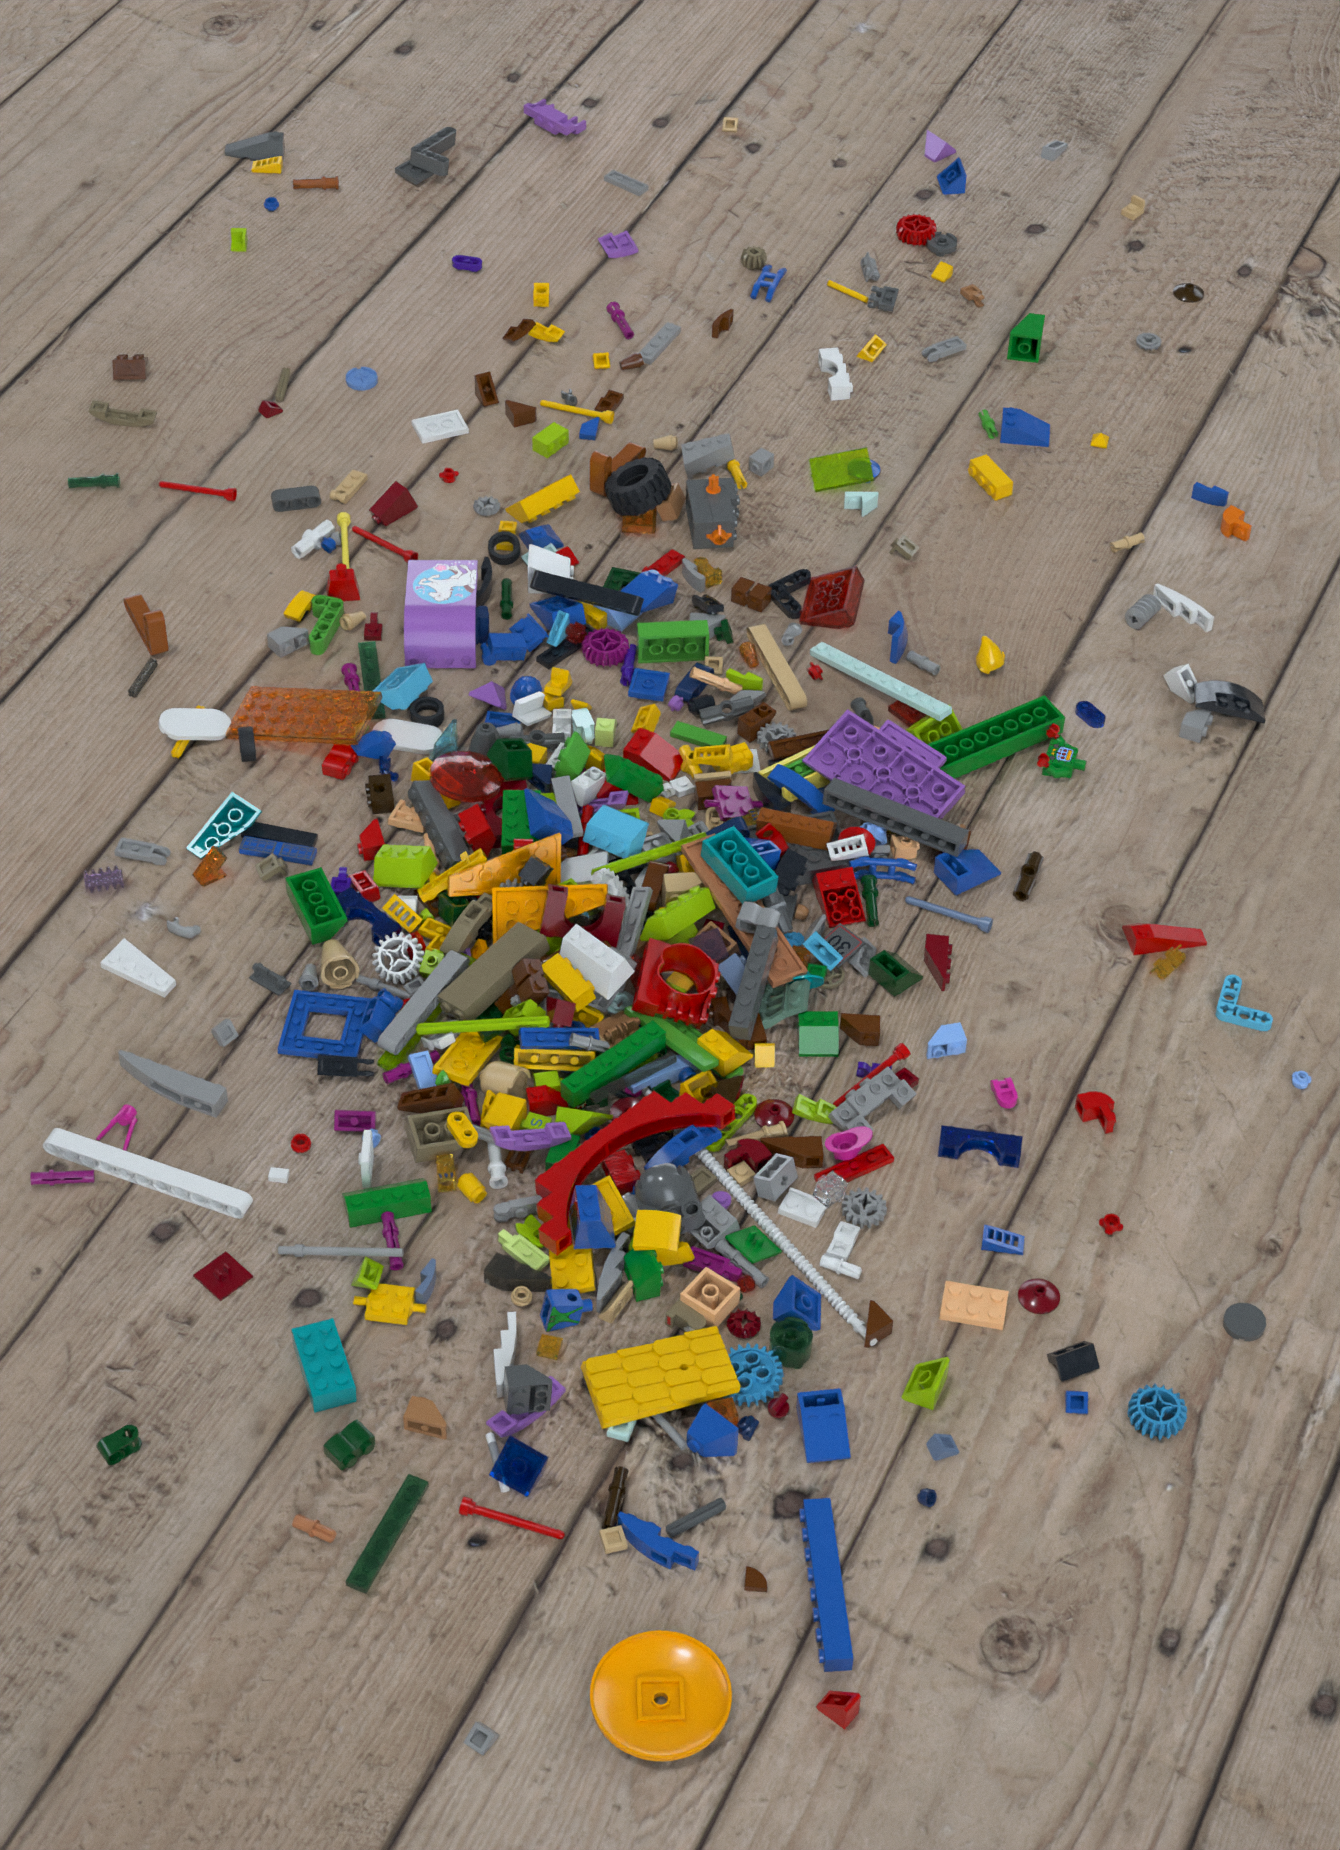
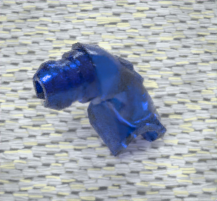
M380 756L378 762L379 773L390 774L391 781H398L399 774L389 770L391 758L385 760L383 756Z

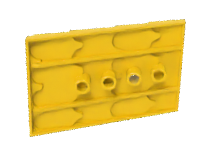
M717 1326L684 1332V1335L659 1339L654 1343L620 1349L616 1353L588 1358L581 1365V1370L602 1429L735 1394L741 1388Z

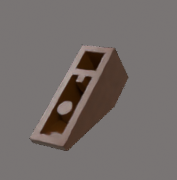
M453 1083L403 1092L397 1109L399 1111L420 1114L462 1107L465 1098Z

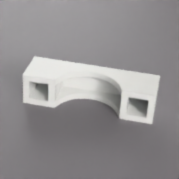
M838 347L819 349L818 363L821 372L833 375L828 379V393L831 401L850 399L853 385L849 382V373H846V364L843 363V356L839 353Z

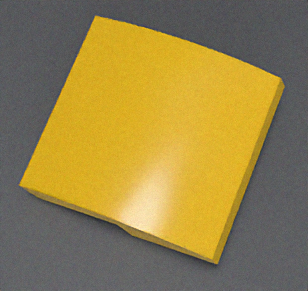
M637 1210L632 1245L634 1251L655 1250L657 1254H678L682 1216L665 1211Z

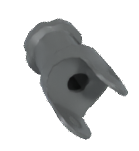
M864 698L854 699L850 706L855 711V714L873 725L874 719L870 710L866 707Z

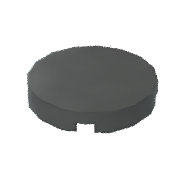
M1236 1303L1226 1309L1223 1317V1327L1234 1339L1239 1340L1240 1338L1250 1342L1257 1340L1263 1335L1266 1328V1317L1254 1305Z

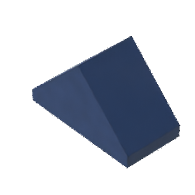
M532 763L533 777L527 781L538 790H541V793H551L553 766Z

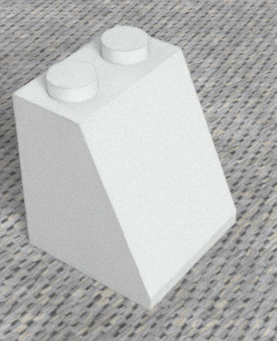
M529 544L528 593L548 594L530 588L535 570L573 579L570 576H574V566H570V558Z

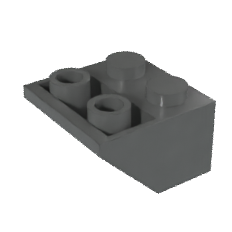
M527 1364L505 1366L503 1399L506 1413L508 1415H519L522 1413L550 1411L552 1379Z

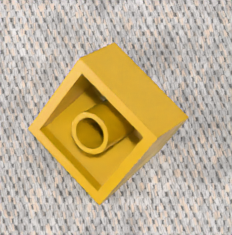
M711 1029L697 1038V1044L719 1060V1065L713 1069L723 1077L753 1058V1054L727 1032Z

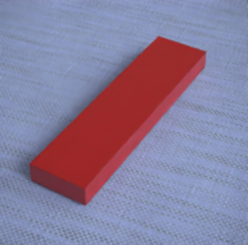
M883 1143L858 1154L853 1159L842 1161L814 1174V1180L825 1193L894 1162V1156Z

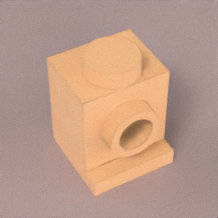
M892 834L890 849L894 859L916 858L920 844L918 841L908 837H896L895 834Z

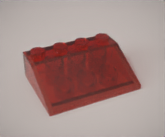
M857 565L811 577L799 620L800 625L833 629L849 628L855 625L865 583Z

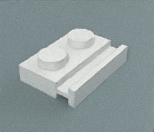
M790 1187L788 1194H786L778 1208V1214L816 1228L825 1210L828 1208V1201Z

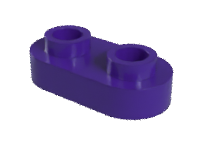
M456 255L452 258V266L458 270L477 272L482 269V260L478 257Z

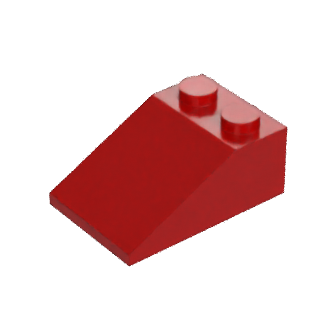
M639 727L623 749V758L629 759L631 762L659 774L665 781L670 782L674 780L681 771L683 759L679 751L652 731Z

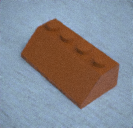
M761 807L756 821V832L768 823H771L782 833L786 842L827 851V843L832 842L837 827V822ZM765 831L763 837H769L773 831Z

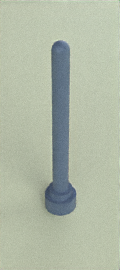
M907 896L905 898L907 904L977 925L981 931L989 933L991 930L993 918L986 916L984 918H977L914 897Z

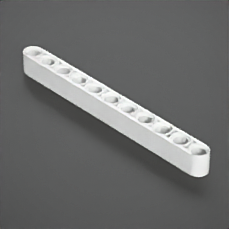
M54 1128L43 1143L44 1150L51 1155L234 1218H243L253 1202L252 1197L242 1190L60 1128Z

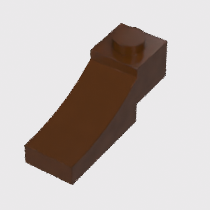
M726 996L712 998L710 1007L707 1009L709 1019L712 1018L714 1026L721 1027L730 1035L728 1025L732 1011L729 1009ZM734 1038L746 1049L747 1040Z

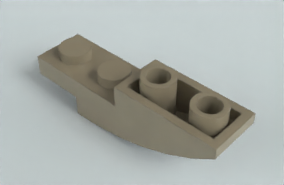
M484 892L477 901L472 900L464 909L440 948L444 955H447L450 950L462 954L478 936L479 928L492 915L491 895Z

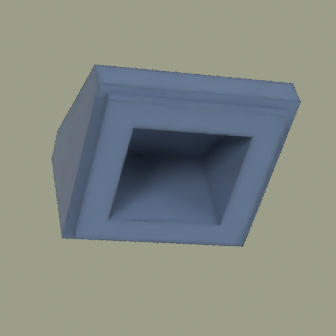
M934 1434L926 1443L935 1461L959 1454V1450L951 1435Z

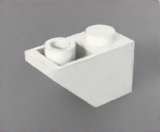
M593 766L571 781L576 804L583 807L594 800L606 780L605 772Z

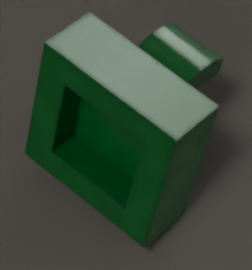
M728 619L721 620L722 627L714 628L717 641L725 639L727 644L734 643Z

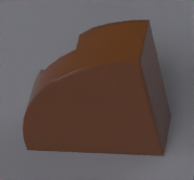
M746 1566L744 1590L767 1592V1581L764 1575L757 1569Z

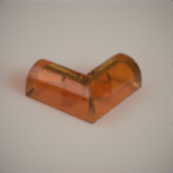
M655 507V509L649 510L645 514H640V516H623L622 533L655 534L657 508Z

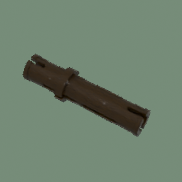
M623 1466L615 1467L613 1480L608 1488L609 1498L602 1529L616 1527L621 1501L623 1495L626 1494L625 1483L629 1472Z

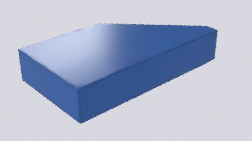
M600 417L581 424L579 439L596 440Z

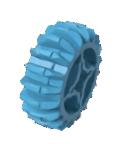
M1146 1384L1144 1389L1139 1388L1131 1396L1127 1414L1130 1417V1424H1135V1431L1142 1430V1436L1147 1433L1150 1439L1157 1436L1160 1441L1162 1436L1169 1439L1171 1434L1176 1436L1178 1431L1183 1429L1187 1419V1407L1185 1406L1184 1399H1180V1393L1173 1394V1388L1167 1390L1164 1385L1159 1388L1156 1384L1151 1388Z

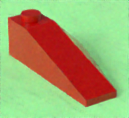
M1149 923L1122 926L1133 956L1207 945L1201 929Z

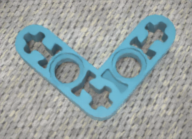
M1237 975L1226 976L1215 1012L1216 1017L1224 1022L1259 1031L1270 1030L1273 1022L1272 1015L1264 1011L1236 1005L1242 980ZM1231 983L1235 984L1233 989L1230 988ZM1224 996H1231L1234 999L1227 1000L1224 998ZM1245 1014V1015H1247L1249 1018H1248V1019H1243V1018H1241L1239 1015Z

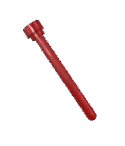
M167 481L159 482L161 488L222 496L227 501L234 502L237 497V489L231 487L221 490Z
M358 526L352 527L354 533L402 556L406 563H408V560H418L417 552L413 550L405 551Z
M899 1043L894 1047L893 1054L834 1101L833 1105L836 1107L841 1105L846 1100L845 1095L852 1089L857 1091L861 1088L859 1084L867 1077L871 1080L896 1061L908 1058L911 1055L909 1049L903 1043Z
M464 1496L460 1504L459 1514L464 1516L477 1514L557 1539H563L565 1536L562 1530L479 1506L472 1498Z

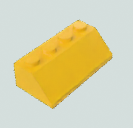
M570 474L505 508V510L520 523L526 521L531 523L538 519L537 515L541 514V516H544L551 512L550 508L557 509L563 505V501L569 502L575 499V495L580 491Z

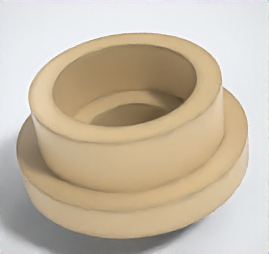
M518 1286L511 1293V1301L516 1306H526L532 1301V1293L527 1287Z

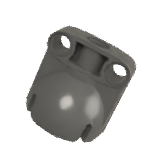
M672 1163L655 1165L645 1170L641 1174L640 1180L636 1181L634 1191L639 1210H657L681 1215L680 1235L704 1224L705 1215L695 1184L685 1167L679 1165L676 1168Z

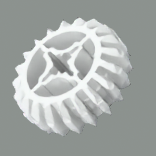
M393 932V938H389L386 935L385 942L379 940L381 947L375 946L374 949L378 953L372 954L373 958L376 959L372 963L374 966H377L375 971L380 973L379 976L382 979L386 977L388 983L393 979V983L397 984L400 979L401 983L405 984V978L412 981L411 975L414 974L416 977L419 975L416 970L420 969L421 965L419 962L423 961L421 956H424L425 952L421 950L422 945L417 944L418 940L416 938L412 939L410 934H407L405 937L404 933L400 932L399 937H397L396 933ZM399 945L397 949L390 950V948ZM408 947L413 950V960L406 957ZM385 956L391 960L389 970L384 965ZM400 956H402L403 959H397L396 961V957L399 958ZM401 967H408L403 971H399Z

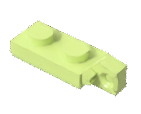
M505 1229L498 1233V1242L502 1244L505 1252L535 1275L550 1263L549 1256L522 1235L514 1234L512 1236Z

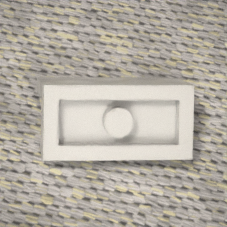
M539 691L516 700L512 716L529 726L551 717L552 713L542 707L545 694Z

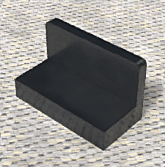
M1082 1341L1047 1354L1048 1362L1056 1365L1061 1381L1077 1377L1100 1367L1094 1343Z

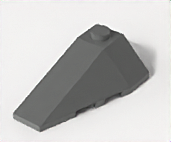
M268 132L226 144L225 156L240 159L247 157L250 158V161L282 156L284 160V132Z

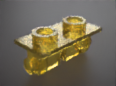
M1180 944L1176 949L1171 947L1164 953L1165 959L1160 957L1152 964L1155 968L1149 973L1151 974L1155 971L1159 979L1167 978L1179 965L1185 962L1186 955L1178 950L1182 945Z

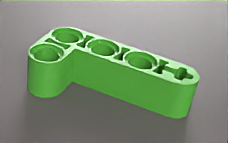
M316 595L311 600L312 614L319 619L309 635V644L312 654L321 655L327 650L340 626L339 620L344 614V603L339 598Z

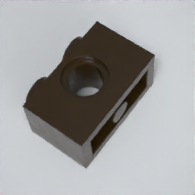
M390 774L368 776L365 790L366 795L370 794V796H367V805L372 808V815L392 813L394 810V797Z

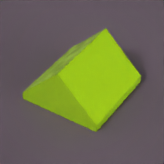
M944 1357L916 1364L901 1398L907 1402L933 1410L947 1379L950 1359Z

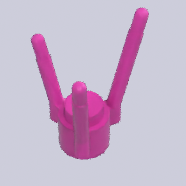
M128 1104L123 1105L108 1126L97 1136L96 1140H100L117 1122L122 1126L130 1124L123 1150L127 1151L134 1126L138 1121L135 1118L137 1115L136 1109Z

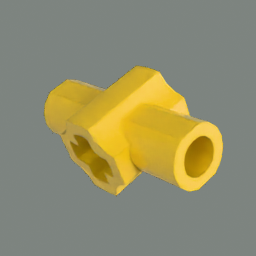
M681 746L679 748V753L683 759L681 769L683 772L691 775L694 780V774H702L703 772L699 764L693 763L694 751L691 750L690 746Z

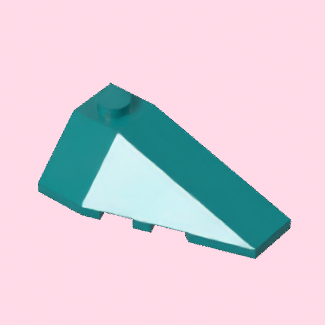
M231 792L186 847V850L203 859L249 828L262 811L234 792Z

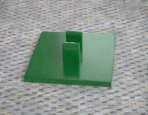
M755 1225L725 1236L752 1264L782 1253V1250Z

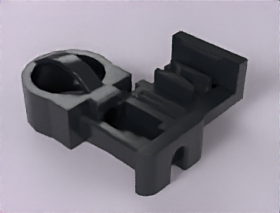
M671 1130L652 1134L632 1142L631 1146L635 1149L637 1156H640L641 1153L647 1164L657 1151L673 1138V1133ZM661 1135H667L669 1137V1139L664 1141L658 1140L657 1138Z

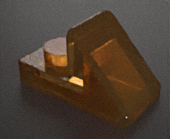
M213 845L192 875L203 887L225 878L227 875L221 867L227 860V857L219 847Z

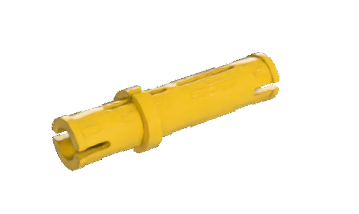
M736 459L727 462V469L731 472L738 489H741V486L745 489L747 481L741 472L740 463Z

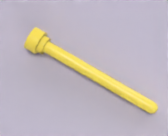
M341 512L337 515V524L341 527L342 563L346 565L347 569H350L347 527L351 520L348 513Z

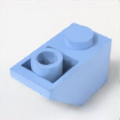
M961 1023L940 1026L928 1042L927 1059L965 1053L967 1038Z

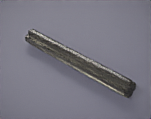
M669 1052L591 1092V1101L596 1104L676 1063V1055L673 1052Z

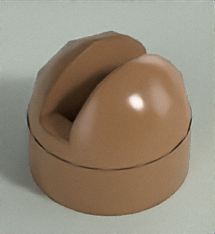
M798 904L794 918L798 920L806 919L809 909L802 904Z

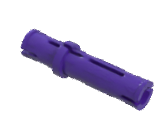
M630 644V648L627 649L628 652L625 654L624 663L620 670L622 672L620 683L623 686H627V682L628 686L631 684L637 651L635 644Z

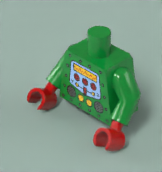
M1052 724L1046 734L1050 738L1054 737V739H1051L1047 753H1041L1037 761V765L1043 767L1042 775L1052 776L1053 778H1071L1074 769L1085 771L1087 761L1077 758L1078 748L1071 746L1061 735H1058L1057 733L1060 731L1059 726Z

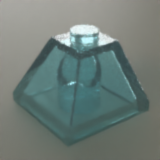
M457 719L451 721L435 742L433 752L430 751L429 759L442 770H445V767L455 770L458 750Z

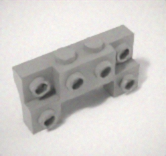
M887 1067L871 1080L867 1077L859 1084L861 1088L857 1091L852 1089L845 1095L846 1100L828 1115V1118L843 1131L859 1126H866L873 1131V1128L864 1119L888 1098L891 1099L898 1109H901L904 1104L916 1096V1093L904 1079L900 1080Z

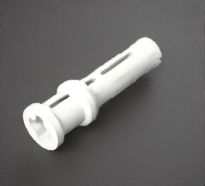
M487 1142L490 1161L488 1173L491 1176L489 1184L494 1189H501L508 1184V1179L505 1176L506 1165L502 1162L500 1147Z

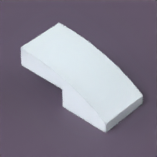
M553 709V733L564 732L565 739L571 737V709Z
M840 1221L826 1254L840 1260L843 1258L847 1262L858 1237L860 1227Z

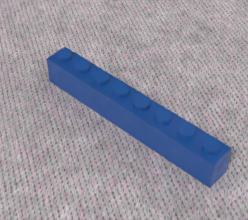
M803 1499V1509H799V1520L804 1522V1528L801 1529L802 1541L807 1543V1548H804L805 1562H809L810 1565L807 1568L808 1582L812 1581L810 1601L815 1602V1608H812L813 1622L818 1623V1628H815L816 1643L820 1642L821 1649H818V1661L823 1663L824 1672L852 1670L853 1652L831 1499Z

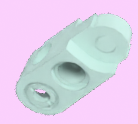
M588 709L572 710L573 733L574 731L578 732L586 744H592L595 738V723Z

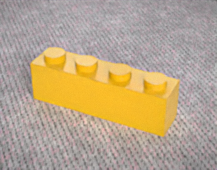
M516 1045L514 1048V1065L526 1069L577 1071L596 1058V1051H586L585 1049H520V1045Z

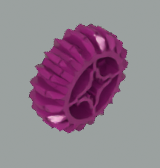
M608 627L607 629H594L593 632H588V635L584 637L582 653L585 659L590 661V664L595 663L596 667L602 665L603 668L604 666L611 668V665L617 666L618 663H623L625 654L628 652L627 649H629V642L626 635L622 634L621 631L616 632L615 628L612 630Z

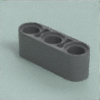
M312 485L278 489L271 493L273 509L277 512L315 508L321 504L319 489Z

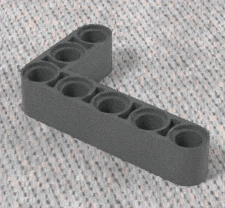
M445 127L411 148L410 164L439 176L448 175L449 158L440 154L455 145L456 129Z

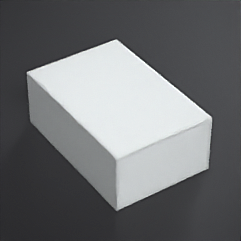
M271 1167L268 1180L271 1182L287 1183L289 1169Z

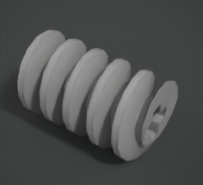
M1151 594L1144 595L1125 613L1127 624L1133 629H1140L1161 609L1159 599Z

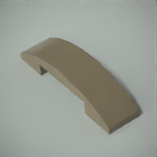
M95 400L92 401L89 408V413L98 419L128 427L151 425L154 423L157 411L141 408L139 413L109 408V403Z

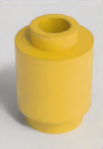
M465 1173L459 1177L457 1187L469 1201L479 1203L486 1197L485 1186L473 1173Z

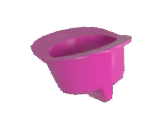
M859 1126L835 1133L825 1140V1147L833 1152L836 1160H850L855 1158L862 1146L872 1139L873 1132L866 1126Z

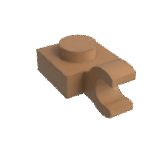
M972 284L960 288V294L968 301L974 300L978 308L984 306L981 300L985 297L978 287Z

